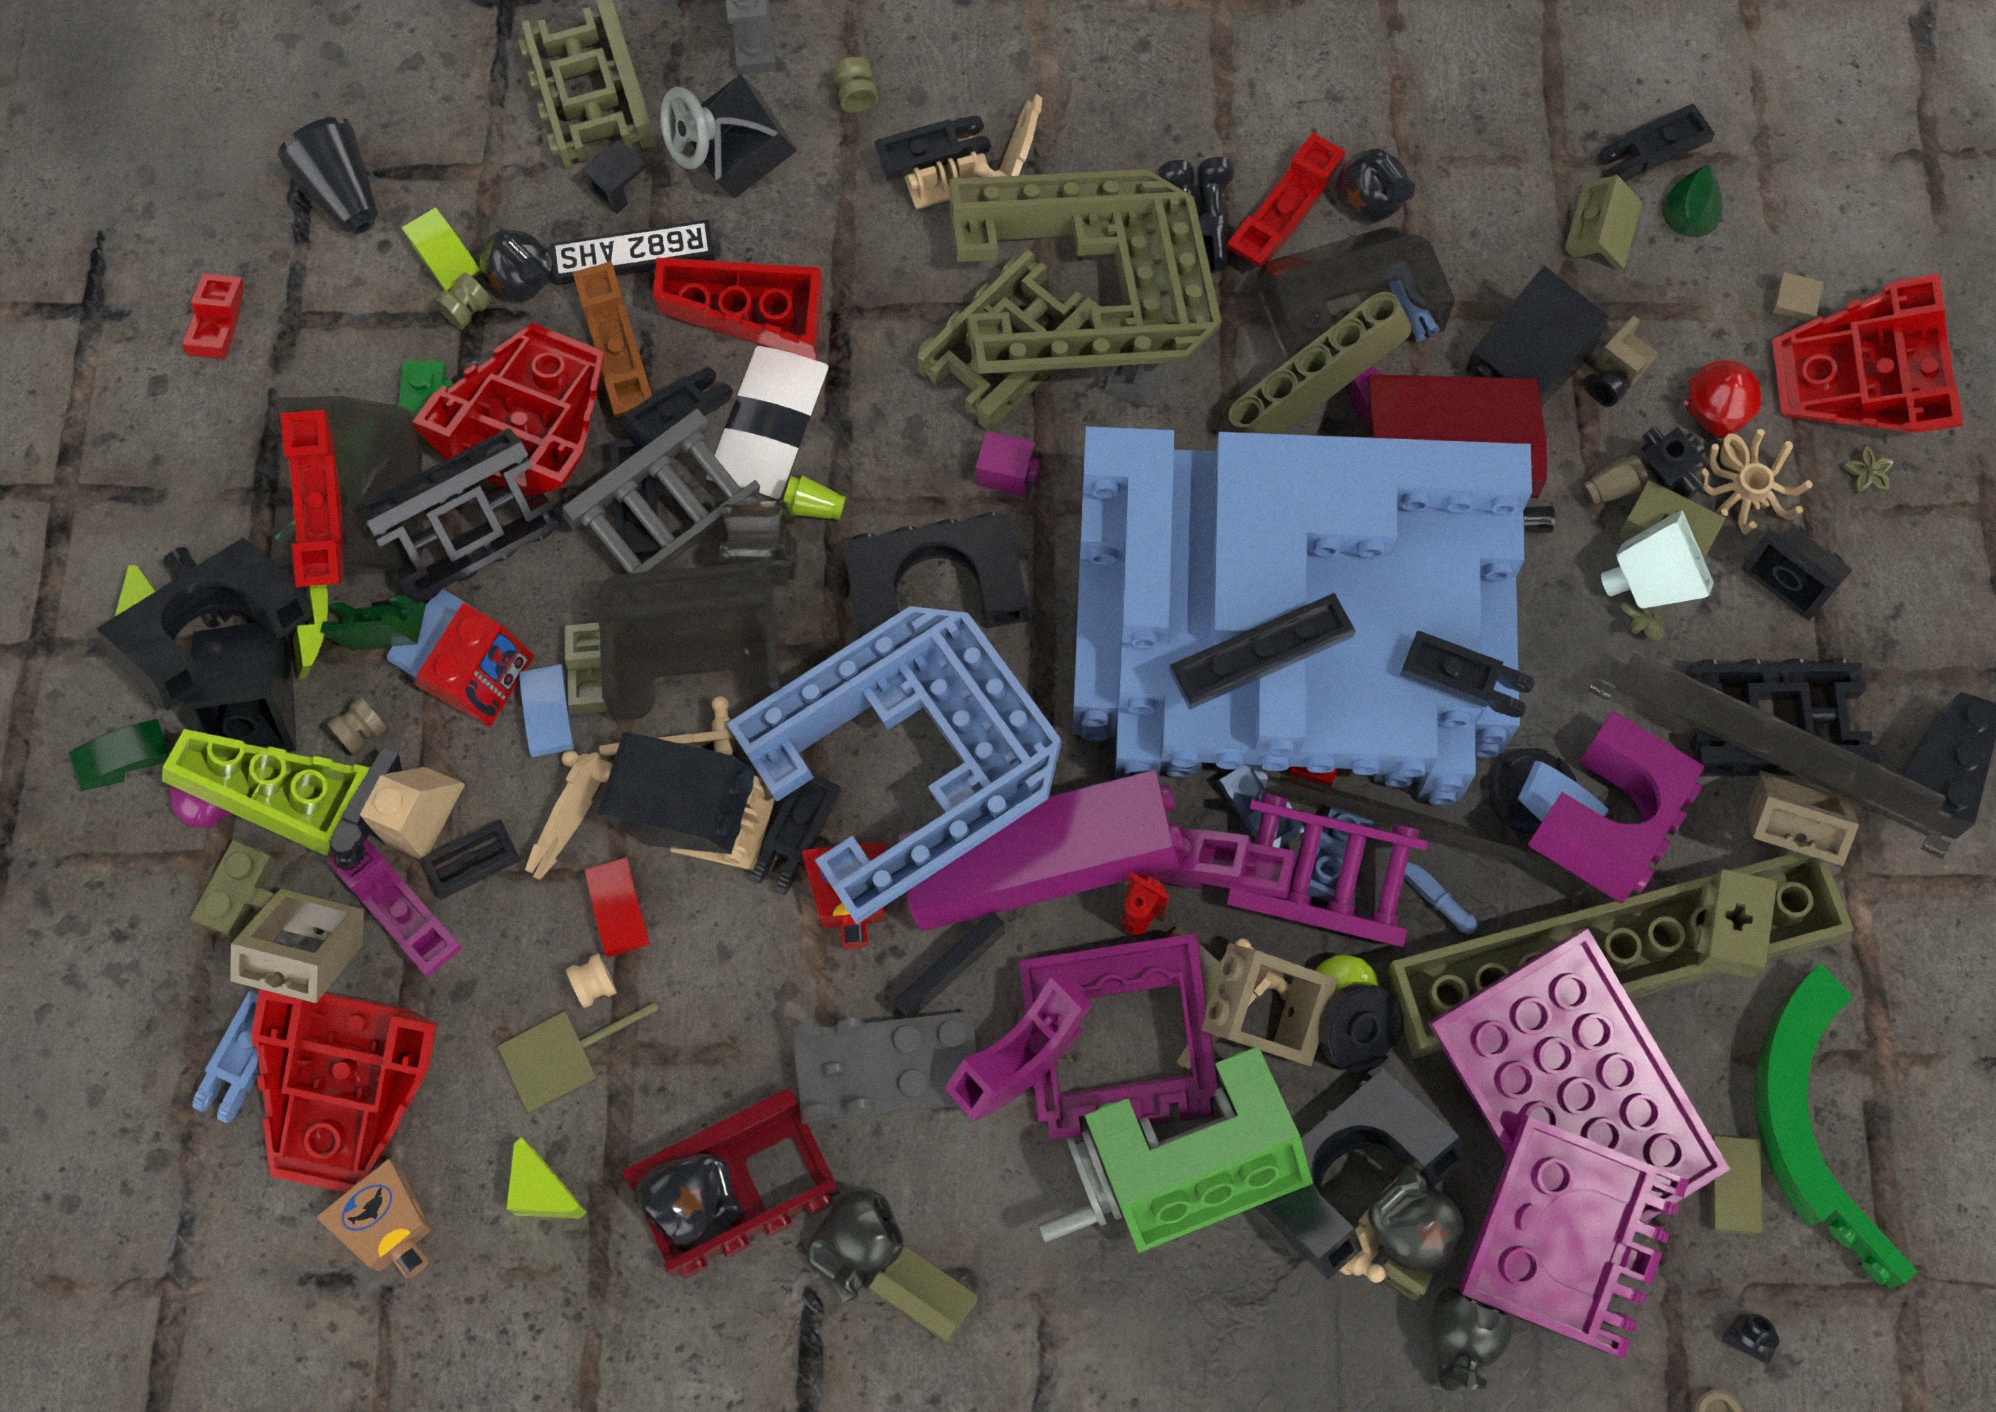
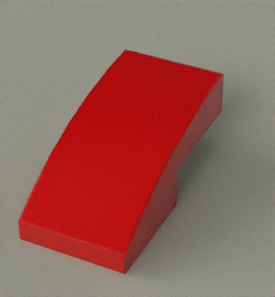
M202 274L190 302L194 316L182 342L186 355L226 359L241 306L244 285L241 277Z
M625 857L585 869L590 897L606 957L649 946L650 942L644 915L638 900L632 868L628 858Z

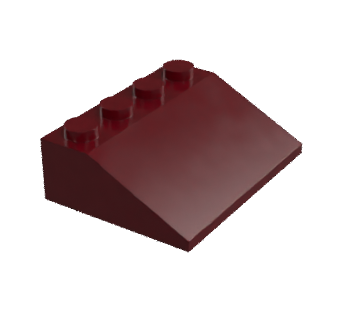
M1369 374L1368 438L1531 444L1532 494L1530 498H1539L1547 481V439L1537 379Z

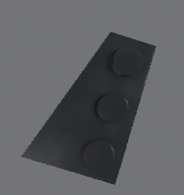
M1959 692L1939 712L1915 746L1909 758L1895 774L1889 786L1870 811L1953 839H1957L1975 825L1996 740V703Z

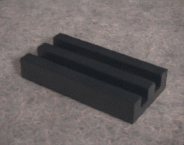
M501 819L420 858L435 892L441 900L521 861ZM499 836L500 841L436 871L435 866ZM503 851H506V853H504V854H502V855H500V856H498V857H496V858H494V859H492V860H490V861H488V862H486V863H483V864H481V865H479V866H477V867H475V868H473V869H471V870H469V871H467V872H465V873H463V874H461V875H459V876H457V877H455V878H453V879H451V880H449V881H447V882H445V883L442 884V881H444V880H446V879H448V878H450V877H452V876H454V875H456V874H458V873H460V872H462V871H464V870H466V869H468V868H470V867H472V866H474V865H476V864H478V863H480V862H482V861H484V860H486V859H488V858H491V857H493V856H495V855H497V854H499V853H501V852H503Z

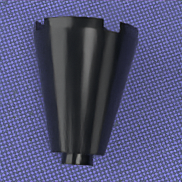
M327 117L299 128L293 133L296 141L289 147L283 142L279 147L277 155L282 166L343 231H352L354 234H360L369 230L375 223L374 219L378 215V210L355 131L348 119L343 118V123H338L335 117Z

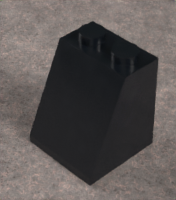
M1544 266L1473 349L1466 370L1470 372L1471 377L1537 379L1541 406H1543L1591 357L1610 316Z
M258 622L194 631L190 656L194 660L204 688L185 699L183 705L195 731L244 741V744L268 748L270 746L284 749L286 752L296 751L292 655L286 635L277 640Z
M623 732L597 814L646 846L732 854L736 838L741 830V820L748 797L753 789V780L756 772L733 755L631 732Z

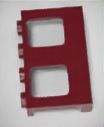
M790 1087L622 1170L628 1186L635 1193L640 1179L649 1170L668 1161L699 1154H715L724 1158L727 1162L733 1192L746 1209L744 1214L737 1220L732 1221L729 1219L733 1229L683 1253L680 1245L669 1241L644 1214L665 1260L663 1264L667 1272L673 1277L681 1274L683 1279L690 1278L708 1268L706 1261L721 1253L727 1258L744 1251L751 1245L749 1239L764 1231L767 1236L782 1232L793 1224L790 1218L806 1210L809 1215H814L829 1208L835 1203L832 1197L840 1194L808 1124H801L800 1107ZM786 1139L794 1140L813 1177L816 1187L767 1211L749 1174L747 1161L750 1157Z

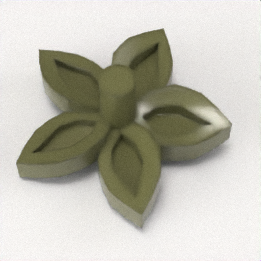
M1865 446L1860 454V461H1851L1842 467L1851 474L1860 475L1854 483L1856 494L1866 490L1870 485L1878 491L1887 492L1890 489V483L1885 473L1892 467L1894 461L1888 458H1880L1875 462L1874 453L1868 446Z
M1626 602L1620 606L1624 612L1634 618L1630 623L1631 631L1634 634H1638L1643 630L1650 638L1660 641L1664 637L1662 625L1667 620L1663 616L1651 612L1647 608H1639L1638 605L1634 608Z

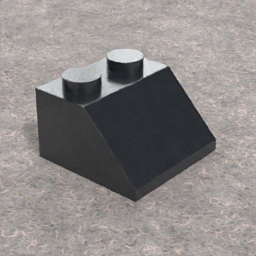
M1784 518L1778 521L1764 535L1741 568V570L1808 621L1813 618L1852 572V569L1844 563L1837 553L1824 549L1810 538L1806 530L1796 524H1791Z

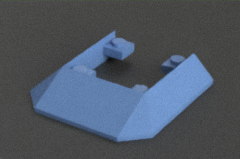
M909 606L726 723L776 801L781 800L814 778L798 753L870 707L873 708L887 730L924 708L963 763L928 786L931 794L945 813L877 858L869 861L852 835L815 859L856 924L1048 800L1062 743L1061 738L969 613Z

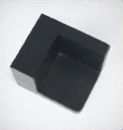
M618 139L583 170L590 191L618 214L628 205L623 187L645 169V165L642 159Z

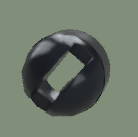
M1607 370L1598 375L1590 384L1592 396L1603 406H1614L1627 392V379L1625 377L1621 378L1618 375V371Z

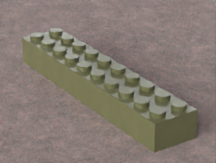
M1796 852L1731 870L1777 881L1767 962L1837 944L1854 931L1828 863L1825 860ZM1716 874L1626 898L1623 903L1619 901L1606 903L1392 961L1385 976L1392 996L1400 1005L1403 1018L1402 1028L1412 1058L1416 1059L1444 1051L1427 1022L1582 928L1589 929L1630 1000L1727 974L1698 967L1700 952L1694 951L1695 934L1700 924L1704 925L1706 912L1705 908L1700 907L1702 888L1706 881L1710 882ZM1728 916L1726 919H1729V920L1732 921V920H1733V917ZM1733 925L1734 930H1738L1740 928Z

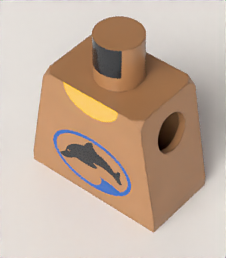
M389 1159L316 1216L321 1224L367 1266L380 1272L394 1262L406 1279H410L429 1264V1260L416 1243L430 1233L432 1230L431 1225L403 1170Z

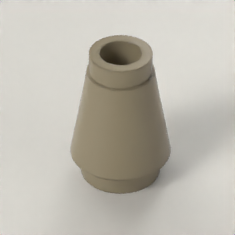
M1635 454L1629 457L1621 455L1591 477L1589 481L1582 483V489L1588 502L1594 506L1599 503L1641 493V487L1647 484L1649 478L1644 465Z

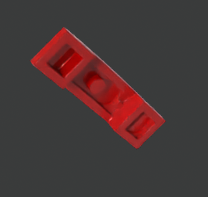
M1312 132L1291 159L1289 170L1253 217L1248 215L1228 241L1226 248L1260 268L1281 249L1308 215L1340 166L1346 151Z
M314 410L280 413L284 457L289 458L297 542L292 544L295 587L341 584L343 567L341 496L335 449L327 411Z

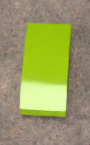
M436 207L402 227V231L422 261L428 265L444 291H450L454 287V281L464 272L473 278L481 273L472 256Z
M327 585L310 586L306 592V598L313 617L308 620V625H298L293 636L298 679H307L323 641L324 634L320 633L322 623L327 621Z

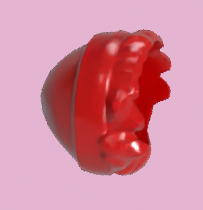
M1732 360L1713 361L1702 367L1695 376H1691L1687 381L1689 385L1688 397L1684 399L1686 410L1702 425L1704 430L1712 433L1717 438H1724L1729 433L1734 434L1736 431H1740L1760 411L1762 404L1759 381L1754 373L1741 363Z

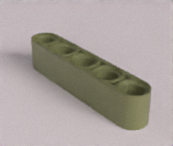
M1385 291L1371 296L1232 404L1228 417L1238 433L1284 434L1404 342L1411 333L1412 323L1397 296Z

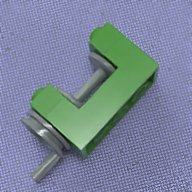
M1259 1046L1248 1051L1235 1052L1227 1059L1215 1063L1222 1087L1214 1091V1097L1221 1118L1158 1142L1153 1127L1147 1118L1139 1120L1143 1130L1142 1133L1128 1098L1117 1103L1104 1104L1096 1111L1086 1114L1085 1118L1103 1164L1100 1162L1088 1130L1082 1132L1084 1138L1082 1143L1076 1145L1073 1136L1066 1140L1091 1204L1039 1224L1045 1243L1096 1222H1099L1100 1226L1107 1223L1104 1214L1109 1212L1113 1213L1115 1220L1122 1218L1109 1182H1111L1138 1253L1313 1184L1300 1135Z

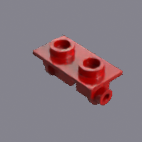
M1131 872L1128 879L1124 904L1126 912L1122 918V926L1128 934L1134 936L1143 934L1154 917L1162 922L1165 920L1170 895L1165 893V886L1157 879L1146 874L1140 877Z

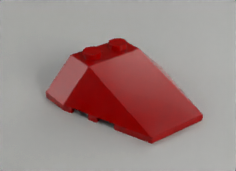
M1940 273L1894 281L1884 286L1883 291L1863 301L1856 299L1846 304V309L1825 319L1818 317L1772 339L1780 407L1783 417L1913 433L1963 426L1958 389L1954 381L1947 336Z
M530 323L495 348L490 359L478 367L473 364L463 371L464 377L448 389L442 386L435 391L412 421L413 427L446 460L510 428L521 440L528 454L527 458L533 466L514 477L523 496L532 497L561 488L583 458L605 357L604 351ZM499 471L483 479L503 488L507 487Z
M259 989L251 1036L253 1048L257 1047L260 1075L257 1076L259 1091H263L266 1118H263V1127L270 1176L346 1193L373 1172L430 1068L438 1023L409 1008L327 991L317 1003Z

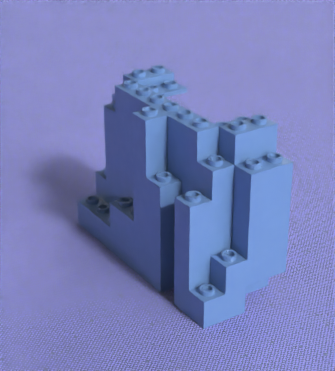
M1086 427L1072 735H1081V738L1087 741H1103L1107 737H1115L1114 780L1156 770L1158 777L1159 772H1167V775L1171 777L1187 778L1192 776L1193 773H1201L1203 762L1217 763L1216 765L1223 769L1242 768L1244 764L1262 765V768L1268 771L1287 770L1289 766L1307 767L1308 771L1314 773H1328L1334 771V768L1352 769L1355 774L1359 775L1374 774V781H1385V784L1390 787H1407L1412 783H1417V799L1429 800V803L1432 805L1448 806L1455 804L1456 801H1461L1476 775V757L1492 758L1498 756L1499 753L1503 754L1520 726V717L1512 718L1511 716L1493 711L1488 705L1486 708L1402 677L1400 673L1417 631L1425 632L1503 661L1504 666L1518 670L1516 576L1525 560L1523 511L1532 494L1531 444L1219 432L1216 451L1175 450L1174 430ZM1335 592L1356 630L1354 637L1189 710L1169 671L1171 664ZM1498 681L1496 682L1494 690L1519 700L1518 691L1503 687Z

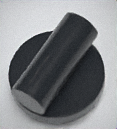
M1755 1313L1737 1315L1732 1325H1729L1722 1339L1724 1343L1765 1364L1771 1361L1780 1343L1774 1325L1764 1316Z

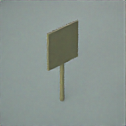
M651 1003L582 1040H579L567 1012L564 1011L498 1045L497 1048L527 1114L597 1079L584 1048L654 1013L659 1009V1005Z

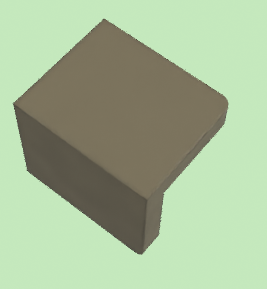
M1633 316L1609 341L1596 364V367L1603 372L1607 370L1618 371V375L1621 378L1625 377L1627 379V390L1635 384L1658 357V353L1634 335L1641 321L1636 316Z

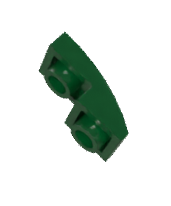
M158 719L107 733L69 752V758L80 792L125 782V772L165 764L169 757V750Z

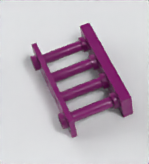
M1262 793L1260 801L1251 799L1249 808L1262 811L1255 844L1273 846L1279 816L1306 822L1287 899L1230 889L1227 905L1401 947L1404 946L1407 928L1397 924L1399 917L1395 916L1411 847L1422 850L1427 849L1428 841L1418 838L1420 830L1393 824L1392 831L1390 832L1286 807L1287 798ZM1323 826L1349 832L1334 900H1329L1327 907L1311 904V895L1307 894ZM1367 837L1393 843L1378 910L1372 911L1371 918L1353 914L1355 906L1351 905Z

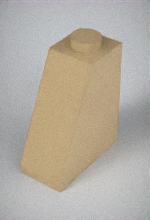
M426 767L380 775L360 816L386 846L420 859L429 855L465 785L461 781Z

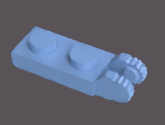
M251 990L246 995L204 1070L207 1073L192 1102L193 1108L205 1112L220 1091L221 1081L230 1083L231 1086L217 1113L218 1120L225 1123L232 1121L236 1114H238V1110L244 1103L246 1091L250 1092L257 1076L260 1074L257 1047L253 1048L251 1036L258 993Z

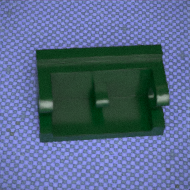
M404 595L391 596L390 601L393 604L355 609L344 602L331 603L330 608L340 613L342 624L324 621L320 633L351 651L418 644L426 605L421 601L414 602Z

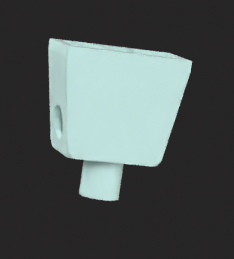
M1683 510L1672 514L1621 544L1616 554L1620 566L1601 573L1603 586L1610 597L1631 590L1639 608H1649L1704 598L1710 595L1714 584Z

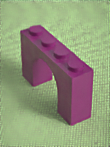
M1611 711L1579 763L1625 791L1637 805L1641 813L1642 823L1622 824L1611 821L1564 792H1561L1528 846L1610 897L1623 903L1633 889L1641 893L1654 874L1655 870L1648 865L1650 861L1655 864L1660 861L1671 843L1670 840L1665 838L1666 833L1673 836L1687 815L1680 808L1682 805L1689 808L1703 786L1697 783L1696 780L1702 772L1704 765L1616 712Z

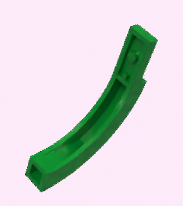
M1820 963L1809 971L1784 998L1768 1025L1760 1047L1754 1090L1755 1111L1760 1140L1768 1164L1779 1187L1806 1225L1811 1227L1826 1220L1830 1224L1828 1229L1832 1236L1844 1247H1851L1864 1261L1862 1267L1875 1282L1881 1285L1885 1284L1890 1289L1905 1284L1918 1271L1838 1184L1818 1149L1810 1122L1807 1096L1808 1076L1815 1049L1825 1028L1833 1017L1853 998L1843 985Z

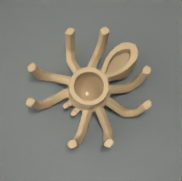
M1763 429L1757 430L1750 445V454L1746 443L1740 436L1729 433L1725 437L1720 451L1721 464L1728 471L1718 466L1716 457L1719 446L1718 444L1712 445L1708 455V463L1711 470L1717 476L1733 480V483L1716 488L1708 485L1709 472L1706 468L1702 470L1700 480L1704 483L1701 488L1710 495L1715 496L1728 491H1735L1717 509L1716 513L1726 518L1728 510L1740 499L1742 505L1738 525L1744 535L1749 534L1757 527L1754 521L1747 524L1750 505L1754 511H1758L1760 506L1766 508L1769 506L1766 498L1769 499L1778 516L1787 520L1794 519L1803 512L1801 506H1796L1790 511L1784 510L1771 489L1785 495L1798 496L1813 486L1810 480L1797 488L1785 487L1774 482V476L1779 473L1784 461L1793 448V444L1790 441L1785 442L1772 468L1769 469L1758 461L1759 445L1765 434Z

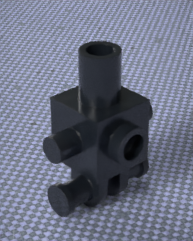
M1656 426L1649 429L1642 436L1647 442L1642 448V463L1661 486L1671 491L1677 488L1683 497L1690 499L1704 485L1695 474L1703 468L1705 458L1702 456L1705 453L1704 447L1691 432L1685 435L1679 427H1676L1666 436Z

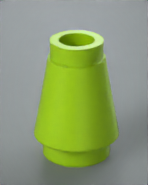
M803 475L801 479L791 476L782 508L790 510L791 515L832 518L839 521L846 497Z

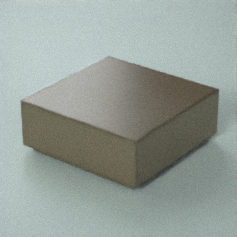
M1783 272L1779 279L1772 313L1806 322L1814 320L1817 316L1824 282Z

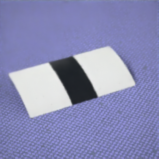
M762 346L755 348L714 455L741 488H745L756 480L761 486L759 493L780 499L826 376L827 364L783 350ZM707 474L706 479L713 481L712 478Z

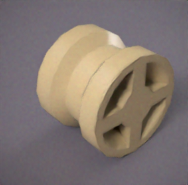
M599 953L591 956L589 962L582 966L572 965L566 968L571 985L584 1009L593 1005L594 1000L602 995L610 997L617 994L613 980Z

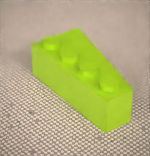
M184 729L163 766L162 782L327 856L331 849L329 842L331 841V836H334L333 832L341 821V816L370 767L356 764L349 766L332 762V759L318 756L311 758L286 753L284 749L270 746L268 748L244 744V741Z

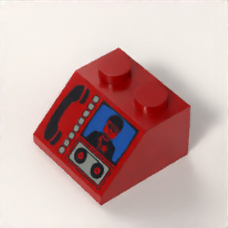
M463 602L418 672L415 685L486 727L491 728L520 681L519 672L526 671L534 655L501 624Z

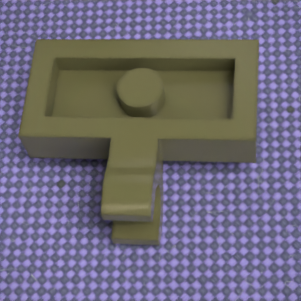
M232 840L190 919L199 925L234 939L249 910L253 908L261 911L275 895L261 888L276 860L268 854Z

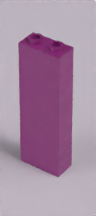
M1156 770L1050 796L1048 800L908 890L907 896L910 913L922 932L986 916L990 912L998 913L1127 881L1131 872L1142 877L1143 874L1151 875L1179 868L1180 863L1177 850L1184 849L1185 847L1178 822L1170 823L1168 812L1176 810L1171 787L1169 784L1161 786ZM916 831L898 835L899 843Z

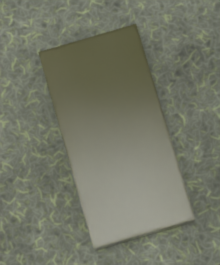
M1713 1136L1712 1139L1730 1167V1170L1710 1182L1711 1231L1758 1235L1762 1233L1760 1140Z

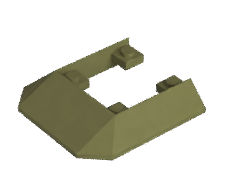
M1142 169L949 179L951 240L955 245L957 262L997 260V240L1074 236L1077 256L1114 255L1123 305L1091 307L1089 315L1091 329L1012 333L1009 312L968 314L967 330L972 356L971 368L978 374L1186 362L1220 328L1221 317L1194 197L1152 171Z

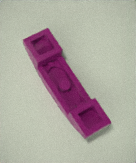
M367 839L364 842L367 854L363 860H360L357 868H353V870L346 871L338 868L332 855L326 862L370 910L427 978L463 948Z

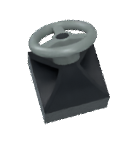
M739 74L702 104H700L699 100L690 90L684 87L671 88L662 100L660 111L661 131L665 145L677 164L686 169H695L704 163L715 182L734 198L738 197L797 151L760 92L742 74ZM683 101L689 107L690 110H685ZM673 111H674V114H675V117H676V123H675L676 134H674L673 123H672V112H673ZM687 142H691L695 148V153L692 157L687 156L683 152Z

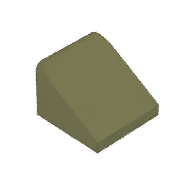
M1389 1255L1381 1265L1385 1269L1386 1274L1384 1281L1411 1300H1417L1424 1295L1433 1276V1272H1417L1405 1268L1394 1261Z

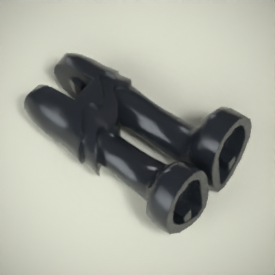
M1226 157L1208 158L1202 161L1197 169V182L1203 208V215L1199 219L1204 245L1210 244V258L1213 271H1223L1226 268L1229 249L1226 248L1230 228L1228 224L1229 215L1222 212V192L1233 180L1234 170L1233 162ZM1172 160L1159 167L1158 176L1194 197V170L1190 162L1186 160Z

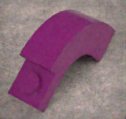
M1063 972L1052 976L1022 1020L1009 1033L990 1047L964 1058L944 1089L973 1122L994 1113L1030 1088L1067 1052L1083 1030L1079 1027V1024L1093 1004Z

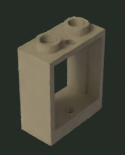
M1761 770L1746 808L1754 839L1844 866L1859 826L1848 797ZM1797 834H1805V841L1797 842L1795 840Z
M280 889L231 943L230 981L317 1003L363 945L364 909ZM282 930L325 941L316 953L273 943ZM277 972L283 974L284 978L279 977Z
M1229 943L1225 956L1220 963L1219 975L1211 1000L1206 1007L1205 1020L1201 1031L1253 1048L1259 1046L1262 1051L1312 1066L1319 1043L1320 1018L1327 1003L1334 995L1338 979L1254 949ZM1261 966L1294 977L1274 1042L1241 1032Z

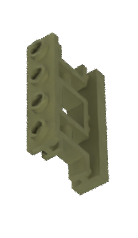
M596 0L598 10L591 11L590 7L583 8L587 25L550 35L545 19L537 21L538 26L532 28L529 20L521 22L525 36L518 38L524 60H532L534 68L527 70L534 93L542 91L544 100L537 101L543 124L551 123L553 132L546 134L553 157L561 155L565 169L573 167L571 159L579 158V162L587 160L583 143L615 134H621L623 144L628 148L633 147L632 142L639 141L641 149L657 145L612 0ZM604 27L614 60L606 61L603 48L583 53L582 47L600 43L596 28ZM544 43L548 57L564 52L568 54L566 58L549 62L553 77L546 78L537 44ZM601 70L606 88L568 98L564 79ZM621 89L624 91L634 123L628 126L622 111L603 116L601 112L605 109L620 106L616 91ZM559 106H563L567 120L586 115L588 120L569 126L573 141L567 143L565 142L555 109Z
M1026 250L1019 258L1013 257L1002 269L1001 275L991 285L989 283L983 285L976 293L973 302L964 311H956L949 318L946 328L936 337L932 336L925 340L918 350V372L924 378L929 375L930 381L937 385L951 372L973 390L965 399L966 411L971 415H977L978 424L989 432L997 428L1056 369L1000 372L1005 379L991 391V384L982 378L981 374H978L971 368V361L965 364L952 353L965 340L966 345L970 348L967 330L968 314L1009 312L1010 322L1021 332L1025 333L1047 331L1036 322L1045 312L1060 323L1054 331L1091 329L1089 321L1090 308L1101 307L1090 297L1083 301V296L1077 291L1064 304L1059 302L1040 286L1047 278V267L1041 262L1037 264L1035 262V254L1030 250ZM1020 287L1021 292L1032 301L1023 311L1009 300Z

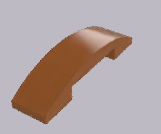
M611 261L572 273L594 346L603 350L605 354L602 373L614 416L618 418L652 397Z

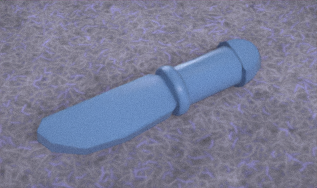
M1407 862L1404 879L1430 904H1433L1435 910L1443 913L1457 927L1460 933L1466 935L1474 934L1478 926L1472 914L1469 915L1451 898V894L1449 892L1446 893L1443 887L1428 872L1416 864Z

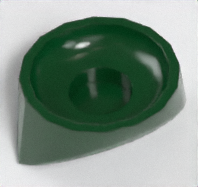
M1706 165L1693 171L1680 180L1667 194L1662 204V214L1665 222L1673 231L1683 236L1700 237L1708 235L1718 226L1722 216V195L1712 168Z

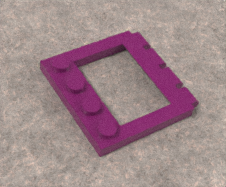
M1196 933L1019 961L1025 1014L1032 1007L1049 979L1062 972L1086 998L1180 984L1192 1074L1061 1093L1056 1063L1034 1083L1038 1122L1041 1124L1048 1123L1051 1140L1082 1136V1118H1085L1086 1114L1096 1111L1104 1104L1117 1103L1127 1098L1130 1101L1140 1127L1139 1120L1142 1118L1149 1119L1151 1125L1173 1123L1171 1105L1178 1104L1181 1121L1214 1117L1212 1099H1215L1214 1091L1219 1088L1212 1034L1201 1031L1208 1004L1199 941Z

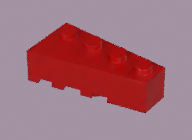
M657 257L653 298L660 314L765 347L791 352L817 361L824 291L820 268Z

